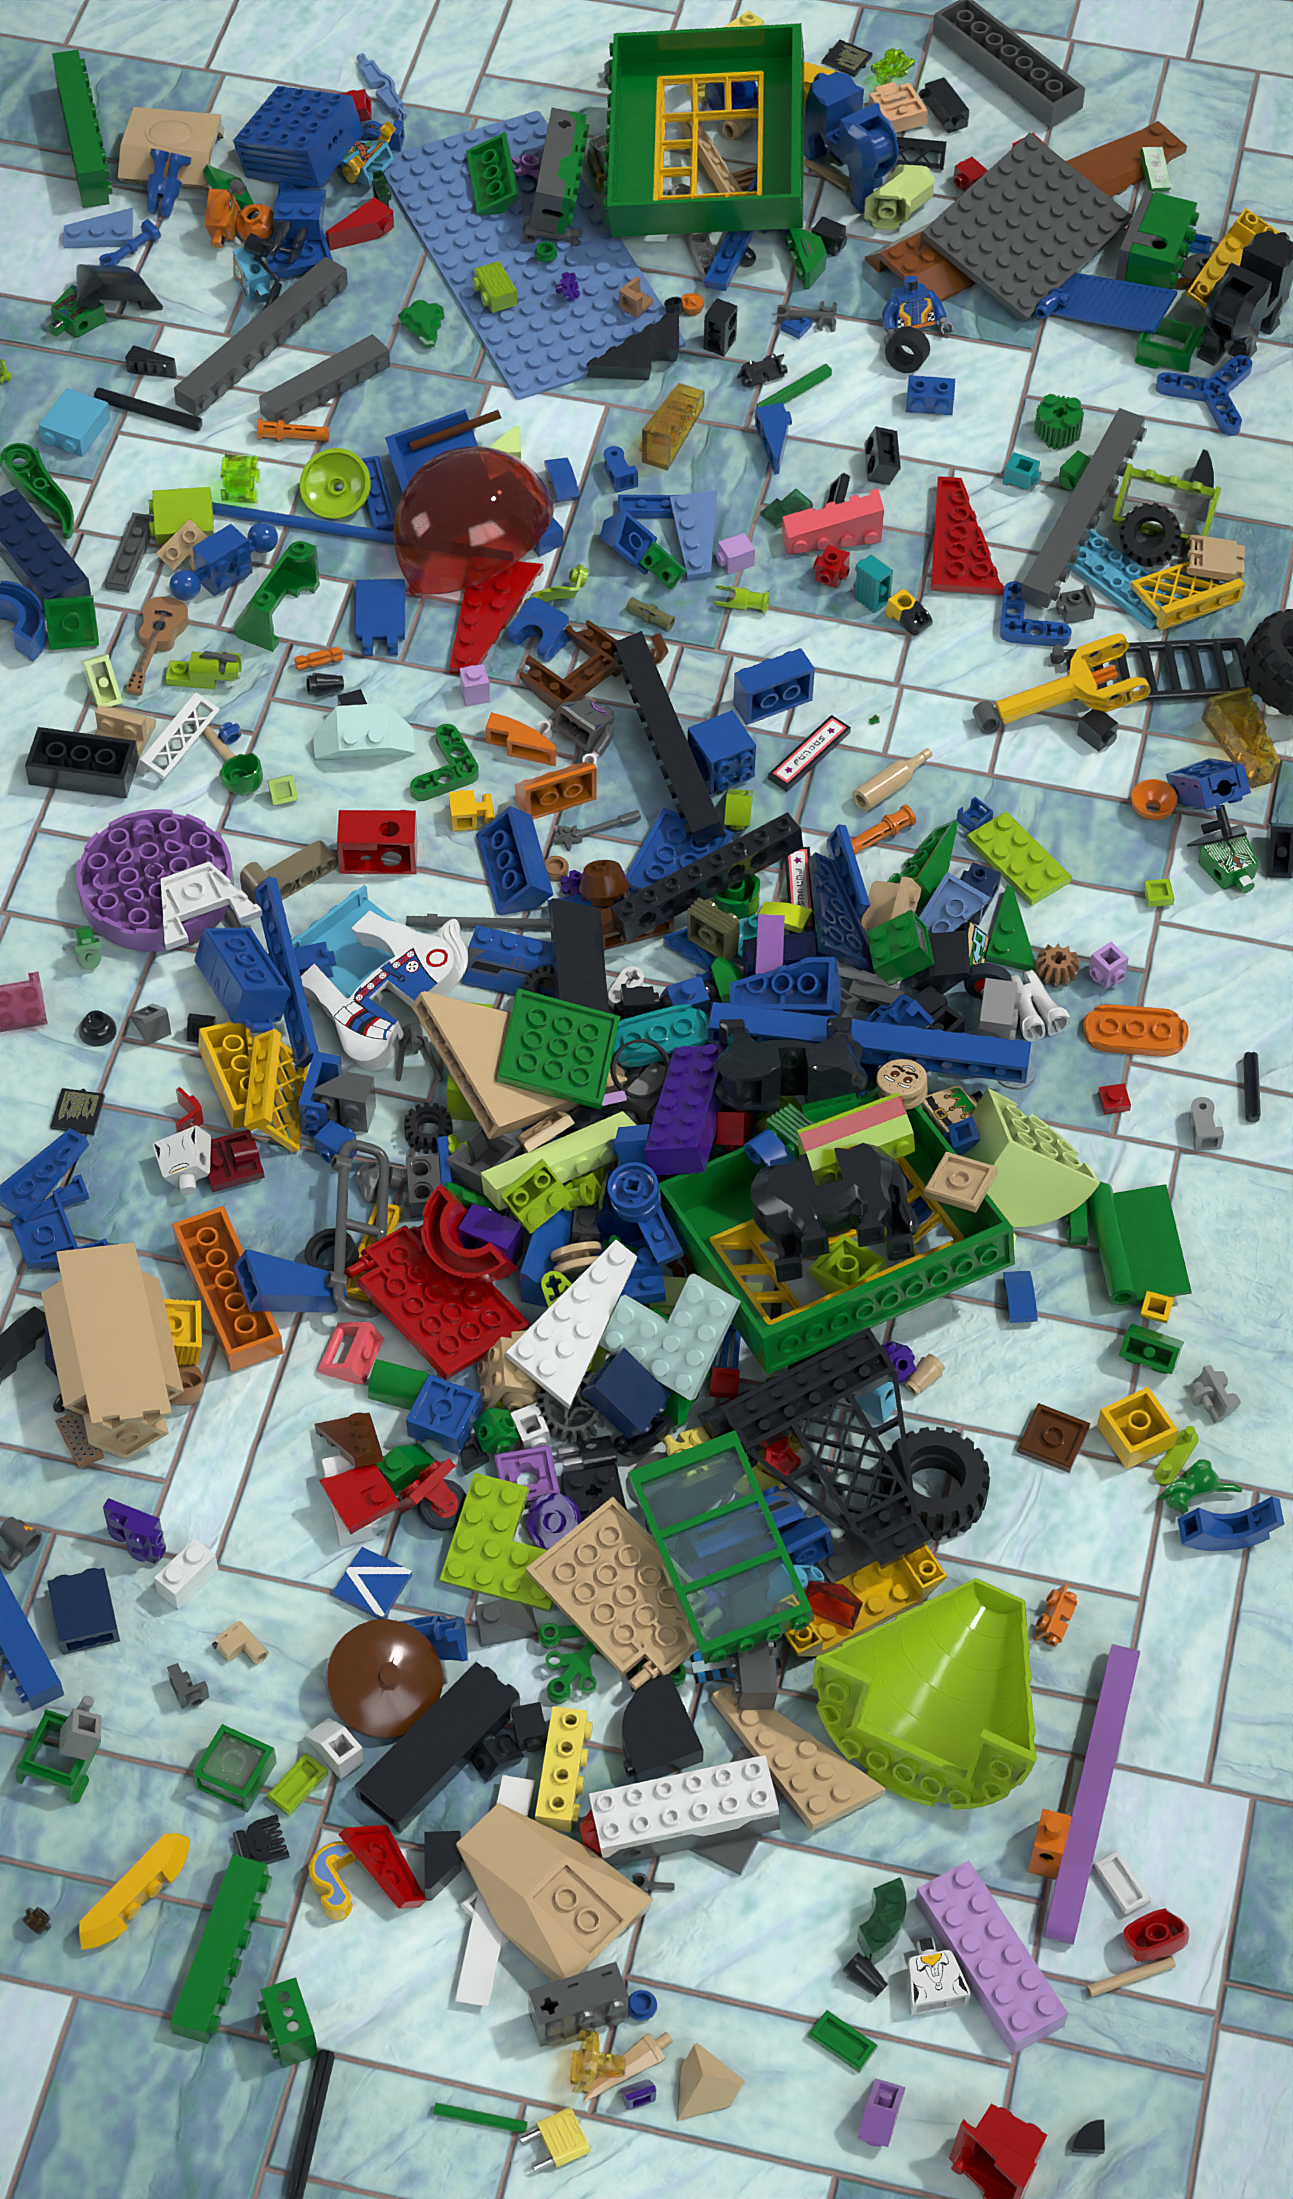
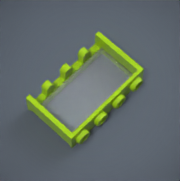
M1128 463L1112 521L1116 523L1117 528L1121 529V522L1125 520V515L1128 512H1132L1135 506H1143V503H1158L1159 506L1163 507L1164 505L1169 511L1174 513L1181 528V541H1185V545L1190 547L1188 536H1209L1222 489L1216 486V489L1206 487L1198 481H1193V483L1183 481L1174 475H1170V477L1160 475L1151 469L1145 471L1133 468V464ZM1150 521L1139 527L1140 534L1152 537L1154 533L1162 535L1164 540L1165 531L1160 523Z

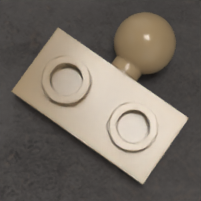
M189 519L156 554L173 571L189 558L190 566L195 571L192 547L205 540L208 536Z

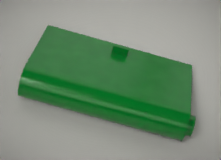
M1100 1182L1092 1195L1087 1199L1110 1303L1120 1306L1144 1302L1147 1291L1168 1297L1192 1294L1167 1185L1163 1184L1113 1193L1111 1185Z

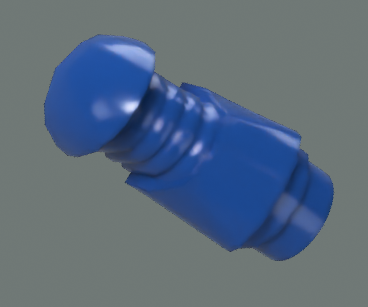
M1051 289L1048 296L1038 301L1035 314L1039 318L1045 319L1057 309L1059 304L1067 305L1070 296L1068 293H1065L1064 289Z

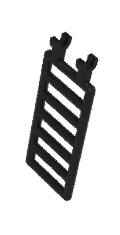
M1239 637L1129 643V648L1125 653H1140L1144 676L1151 688L1150 694L1137 702L1254 696V692L1249 687L1250 682L1246 681L1243 673L1244 639ZM1122 643L1115 644L1112 649L1121 646ZM1236 647L1245 687H1230L1222 648ZM1074 649L1068 650L1069 659H1066L1067 670H1070L1071 659L1076 652ZM1198 649H1212L1220 688L1206 689ZM1173 650H1188L1196 689L1182 690ZM1099 651L1091 653L1089 657L1097 655ZM1149 651H1164L1172 690H1157ZM1125 653L1120 658H1117L1121 681L1130 678ZM1103 664L1095 666L1094 671L1103 669ZM1107 682L1097 685L1098 690L1107 687ZM1120 694L1112 696L1109 700L1117 698Z

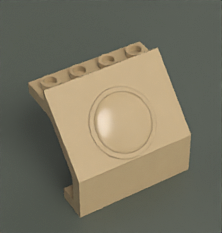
M134 107L120 146L118 179L122 183L148 185L149 174H154V160L150 157V150L153 148L192 158L191 164L183 166L178 173L177 179L182 182L181 188L211 189L203 169L207 164L210 165L217 135L224 137L225 128L221 124L222 114ZM169 159L164 168V177L168 175Z

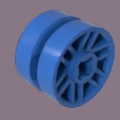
M631 1162L619 1166L611 1174L608 1180V1193L613 1210L617 1216L627 1222L638 1223L650 1219L657 1213L661 1205V1192L656 1174L650 1167L642 1163Z

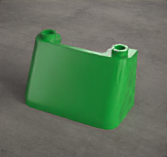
M297 541L286 549L235 620L234 630L237 638L272 652L276 649L279 639L274 635V625L272 622L274 611L286 594L298 598L301 591L310 589L311 593H315L320 586L317 548L315 545Z

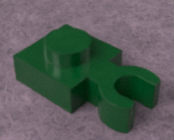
M382 170L374 171L372 173L374 180L372 181L373 198L375 197L389 207V201L392 198L389 188L386 187V178H383Z

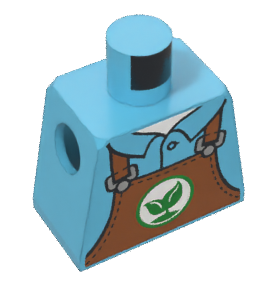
M244 246L233 250V278L248 300L258 298L260 302H266L270 293V274L257 261L253 260L255 255L243 249Z

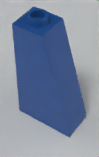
M245 1250L234 1265L249 1311L335 1313L339 1308L333 1299V1288L325 1286L326 1276L329 1272L327 1270L254 1250ZM344 1288L345 1299L347 1298L346 1288Z

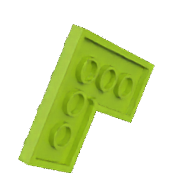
M474 1472L441 1573V1583L551 1613L554 1602L526 1573V1568L547 1550L514 1541L530 1489L528 1486Z

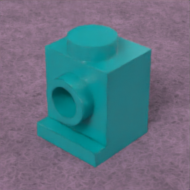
M1013 452L1004 470L1003 485L1007 486L1010 483L1028 490L1031 489L1032 485L1037 486L1042 472L1039 471L1040 461Z

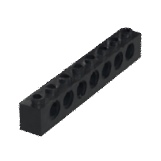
M787 812L610 906L613 926L626 943L687 911L688 908H691V905H694V901H697V898L707 900L802 849L803 840L800 826Z

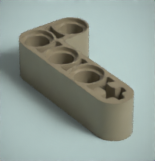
M316 841L266 871L257 862L247 864L240 872L241 891L255 905L257 902L254 890L268 876L277 878L281 898L284 900L333 871L337 867L339 860L323 841Z

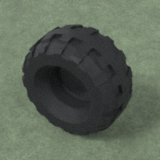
M1286 609L1284 612L1277 611L1265 617L1263 622L1258 624L1244 648L1242 657H1244V677L1246 681L1250 682L1249 687L1254 694L1261 697L1262 702L1269 707L1272 706L1279 710V713L1288 716L1293 715V609Z

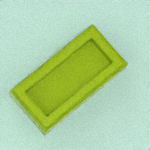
M305 1753L266 1795V1798L290 1817L329 1774L328 1769Z

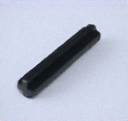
M1248 1051L1243 1057L1245 1118L1248 1122H1258L1261 1116L1259 1060L1256 1052Z

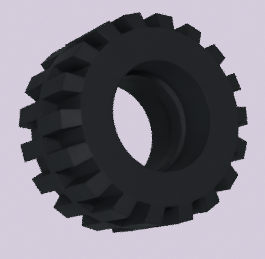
M1143 503V506L1138 507L1137 505L1133 508L1132 512H1128L1125 515V520L1121 522L1119 536L1125 553L1132 560L1136 561L1139 565L1143 566L1144 564L1148 567H1153L1156 564L1158 566L1162 565L1166 560L1169 561L1172 559V555L1177 553L1178 546L1181 544V528L1176 516L1164 505L1163 507L1159 506L1158 503ZM1150 521L1160 523L1165 531L1164 540L1154 548L1142 547L1136 539L1139 527Z

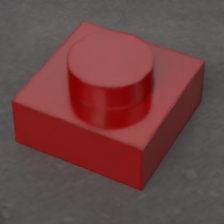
M1125 1083L1099 1087L1098 1095L1104 1115L1130 1111L1131 1102Z
M712 1367L709 1397L732 1398L738 1395L740 1369Z

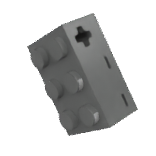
M617 1962L528 1991L529 2016L540 2047L545 2045L554 2047L565 2042L566 2038L575 2035L579 2037L587 2036L593 2033L595 2028L604 2025L613 2027L621 2024L625 2018H628L629 1995Z

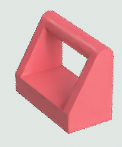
M370 1322L337 1323L317 1371L321 1374L354 1384H365L384 1337ZM344 1335L355 1337L344 1364H332Z

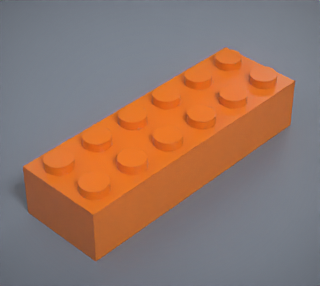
M221 1206L173 1223L175 1243L230 1371L234 1372L283 1354L282 1337L271 1312L249 1311L234 1268L244 1250L225 1207Z

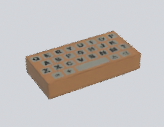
M73 1412L55 1420L78 1469L104 1458L102 1449L89 1444L82 1414Z

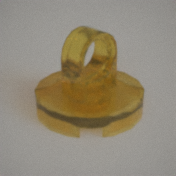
M581 2030L576 2039L577 2041H582L580 2049L578 2051L573 2050L570 2084L576 2085L572 2089L573 2093L588 2094L592 2089L596 2075L611 2078L625 2076L626 2058L599 2052V2036L597 2032Z

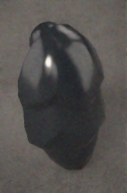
M670 1416L654 1417L650 1422L652 1427L642 1437L637 1435L629 1440L624 1435H620V1437L618 1436L614 1440L613 1445L618 1449L619 1454L625 1457L644 1455L652 1447L662 1442L674 1425Z

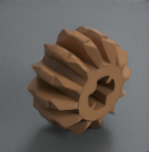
M1059 943L1055 948L1048 944L1045 950H1040L1035 961L1038 978L1044 979L1045 985L1054 983L1056 988L1059 983L1067 987L1069 981H1074L1080 967L1077 953L1070 952L1069 946L1061 948Z

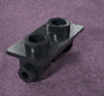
M771 354L756 363L755 361H749L742 365L737 377H742L743 386H748L749 388L765 383L763 374H766L768 381L784 377L788 373L787 366L781 364L785 355L776 356V354Z

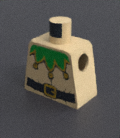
M956 1085L927 1095L919 1106L943 1135L949 1132V1125L972 1116L983 1093L977 1091L968 1096L961 1086Z

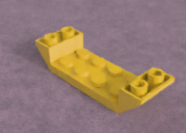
M1245 207L1191 284L1186 295L1206 309L1215 283L1224 275L1231 262L1240 266L1243 248L1249 245L1254 236L1265 231H1271L1275 234L1280 232Z
M927 1545L882 1570L875 1561L808 1596L807 1599L813 1612L814 1621L802 1630L795 1631L793 1629L783 1634L797 1656L823 1655L840 1647L843 1642L866 1633L921 1604L947 1578V1574ZM791 1595L772 1605V1615L801 1603L800 1601L797 1602L794 1595Z

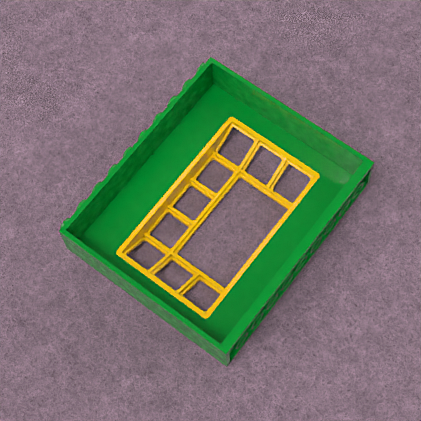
M802 23L614 33L613 43H609L610 57H613V59L609 60V73L612 76L608 77V89L611 93L607 94L608 108H611V110L607 111V125H610V127L606 128V140L609 142V145L605 146L606 160L609 161L605 163V177H608V179L604 181V193L607 197L603 199L604 212H608L606 214V227L611 228L612 237L803 228L804 45ZM757 81L758 109L732 110L731 83ZM724 83L725 110L698 112V85ZM690 84L691 112L665 113V86ZM758 118L757 191L697 194L699 121ZM691 122V139L665 140V124ZM691 149L690 167L664 168L665 150ZM690 177L689 195L663 196L664 178Z
M877 1090L860 1096L857 1099L859 1107L879 1100ZM919 1105L906 1110L914 1133L915 1152L895 1159L901 1166L903 1173L914 1186L907 1193L908 1202L911 1204L921 1196L934 1213L918 1227L917 1233L912 1235L915 1245L940 1222L952 1236L953 1240L922 1254H919L914 1248V1256L910 1257V1259L804 1306H801L785 1282H777L774 1267L775 1260L770 1261L759 1246L770 1241V1239L754 1223L752 1213L754 1203L751 1200L750 1191L757 1173L761 1168L767 1167L764 1162L758 1165L753 1163L747 1156L744 1147H741L736 1151L708 1162L704 1173L680 1174L659 1183L661 1192L660 1207L683 1252L701 1278L741 1301L732 1319V1324L767 1375L842 1342L869 1327L871 1329L1015 1264L1013 1226L988 1194L985 1195L976 1213L924 1197V1189L946 1152L956 1154V1152ZM851 1229L848 1233L842 1235L854 1238L857 1236L856 1230ZM842 1235L828 1238L829 1248H830ZM751 1249L760 1264L733 1265L723 1250ZM768 1275L779 1291L751 1292L741 1276ZM786 1302L793 1309V1311L771 1320L760 1303Z

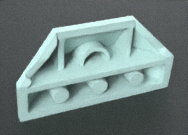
M387 703L336 706L313 735L315 760L415 754L413 728Z

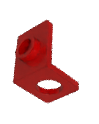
M178 1087L176 1089L178 1103L188 1114L176 1122L177 1133L196 1125L199 1127L204 1123L202 1108L197 1098L193 1095L189 1096L181 1087ZM193 1119V1121H192V1123L190 1124V1126H188L187 1128L183 1129L184 1125H185L189 1120Z

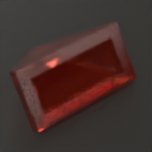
M810 1580L805 1594L813 1614L853 1630L863 1602L843 1584Z

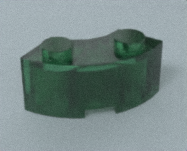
M901 1877L873 1888L871 1899L873 1914L858 1929L857 1942L864 1956L867 1955L873 1965L883 1960L894 1949L903 1929L907 1898Z

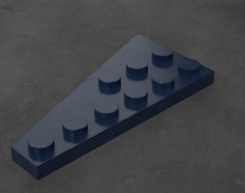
M815 852L809 858L818 952L829 957H835L840 963H847L860 971L864 970L875 974L876 971L873 968L867 935L833 859Z

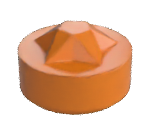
M687 293L681 297L683 313L696 315L703 310V298L700 295Z

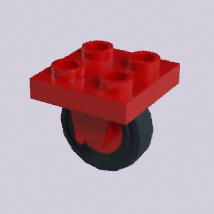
M447 1458L441 1463L436 1460L427 1466L417 1476L420 1481L416 1479L398 1494V1497L401 1499L399 1501L401 1506L397 1510L403 1514L417 1505L418 1515L423 1523L431 1529L445 1531L456 1527L467 1494L456 1482L443 1479L456 1465Z

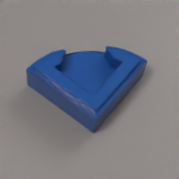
M801 317V320L790 321L788 319L781 323L780 330L800 340L812 327L813 320Z

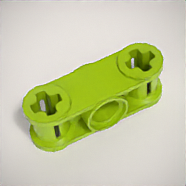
M604 1165L595 1171H589L571 1179L564 1187L573 1197V1200L566 1204L563 1209L568 1212L580 1205L591 1206L603 1198V1195L608 1192L611 1168L608 1165Z

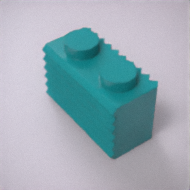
M870 554L867 558L861 559L856 564L855 571L857 574L853 586L855 588V600L862 602V605L872 610V613H877L887 605L888 599L891 598L892 572L894 570Z

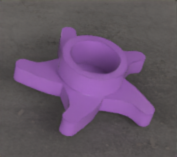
M534 153L523 155L521 159L512 157L513 164L518 167V169L514 170L515 176L528 174L538 181L541 162H539V158Z

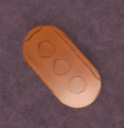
M1103 1004L1095 1007L1093 1011L1088 1013L1083 1022V1035L1086 1041L1095 1049L1109 1053L1160 1057L1172 1056L1185 1047L1189 1035L1188 1025L1183 1019L1182 1021L1176 1012L1164 1008Z

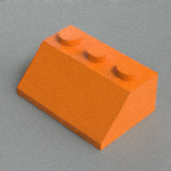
M582 762L554 772H548L539 777L523 780L515 784V800L520 810L532 815L533 820L596 800L597 767L593 763Z

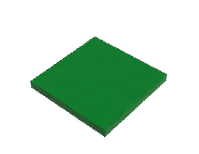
M517 988L496 1081L601 1109L620 1016Z

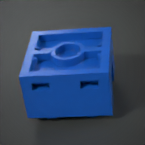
M429 1374L406 1418L408 1437L424 1443L428 1439L442 1443L443 1450L460 1455L473 1430L472 1423L480 1416L483 1410L481 1393Z

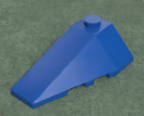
M807 957L797 963L787 966L783 965L763 974L759 973L731 982L730 1004L755 1006L772 1010L780 1009L787 1012L809 1013L811 1015H840L841 985L835 957Z

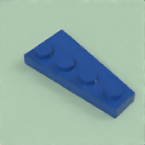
M69 1128L0 1185V1206L25 1221L89 1146L86 1137Z

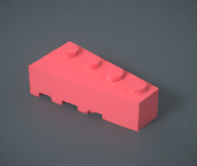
M879 489L871 490V494L859 498L858 494L849 497L850 501L837 505L835 501L827 503L820 510L815 511L814 508L783 516L782 536L787 554L825 550L827 545L841 548L881 543L884 507Z

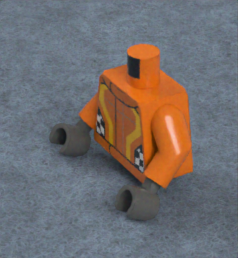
M238 179L231 181L228 190L209 189L205 226L211 236L210 244L212 247L223 248L225 240L232 241L235 238L237 230L236 218L241 210L233 193L235 192L241 196L247 189L245 184ZM256 211L248 214L247 219H255L259 214Z

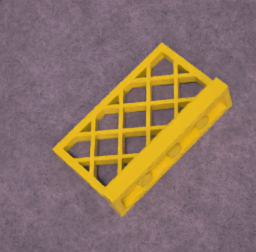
M1190 561L1131 581L1130 587L1157 617L1156 625L1162 631L1240 602L1245 583L1239 578L1233 581L1221 580L1225 584L1219 585L1213 583L1214 578L1207 582L1196 579L1197 576L1191 578L1180 575L1181 572H1187V566L1190 564ZM1166 578L1175 582L1174 585L1160 582V580ZM1177 582L1190 584L1191 589L1176 586ZM1142 586L1154 587L1155 590L1154 592L1147 591ZM1194 586H1197L1208 590L1199 592L1193 589ZM1162 589L1172 592L1171 597L1159 594L1157 590ZM1174 593L1189 597L1183 599L1174 598ZM1157 600L1169 604L1159 608L1154 601Z
M272 1029L254 1037L244 1126L250 1131L259 1128L292 1153H295L300 1149L301 1140L298 1103L308 1074V1066L306 1068H299L297 1075L292 1063H295L292 1049L281 1042V1033L276 1029ZM279 1054L282 1058V1063L279 1061ZM283 1065H285V1068H286V1070H287V1072H288V1075H289V1077H290V1080H288L287 1077H286V1074H285V1072H284V1070H283V1067H282ZM277 1077H278V1079H279V1081H280V1084H279V1085L277 1084V1081H276V1078H277ZM291 1082H292V1084H293V1086H294V1089H295V1091H296V1097H295V1095H294V1093H293V1091H292V1088H291V1086H290V1084H289V1083H291ZM281 1087L283 1088V1091L286 1095V1098L288 1100L287 1102H285L283 1095L280 1091ZM274 1098L277 1102V1107L274 1105ZM287 1105H290L292 1109V1112L294 1114L293 1119ZM279 1109H280V1112H281V1114H282V1116H283V1119H284V1121H285V1123H286V1124H284V1125H283V1123H282V1121H281V1119H280V1117H279V1114H278V1112H277V1110H279ZM272 1121H273V1124H274L275 1128L272 1127L271 1125H269ZM285 1127H287L289 1130L291 1140L289 1139L286 1133Z

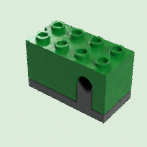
M1145 189L1120 248L1115 280L1175 289L1178 281L1177 273L1181 274L1185 262L1183 258H1187L1191 247L1189 243H1193L1197 230L1193 227L1197 225L1200 214L1196 212L1197 202L1158 192L1154 193V191Z

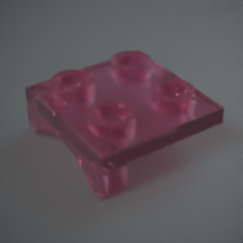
M39 971L28 973V981L0 985V1032L48 1024Z

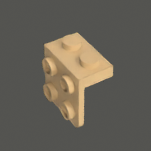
M902 877L900 884L874 881L871 884L868 895L870 907L864 913L861 922L863 928L871 930L911 909L915 912L920 898L921 887L912 878Z
M500 1337L477 1365V1376L480 1377L479 1393H481L483 1411L492 1408L505 1392L532 1396L536 1391L535 1381L505 1357L506 1352L518 1339Z

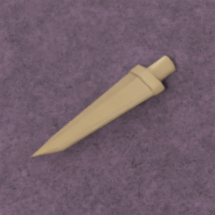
M804 159V163L809 169L838 185L843 190H851L850 176Z
M665 2032L655 2040L649 2033L644 2035L591 2083L584 2102L664 2061L666 2058L661 2050L673 2043L670 2035Z

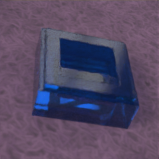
M1196 234L1194 242L1188 243L1191 245L1189 252L1209 254L1212 237Z

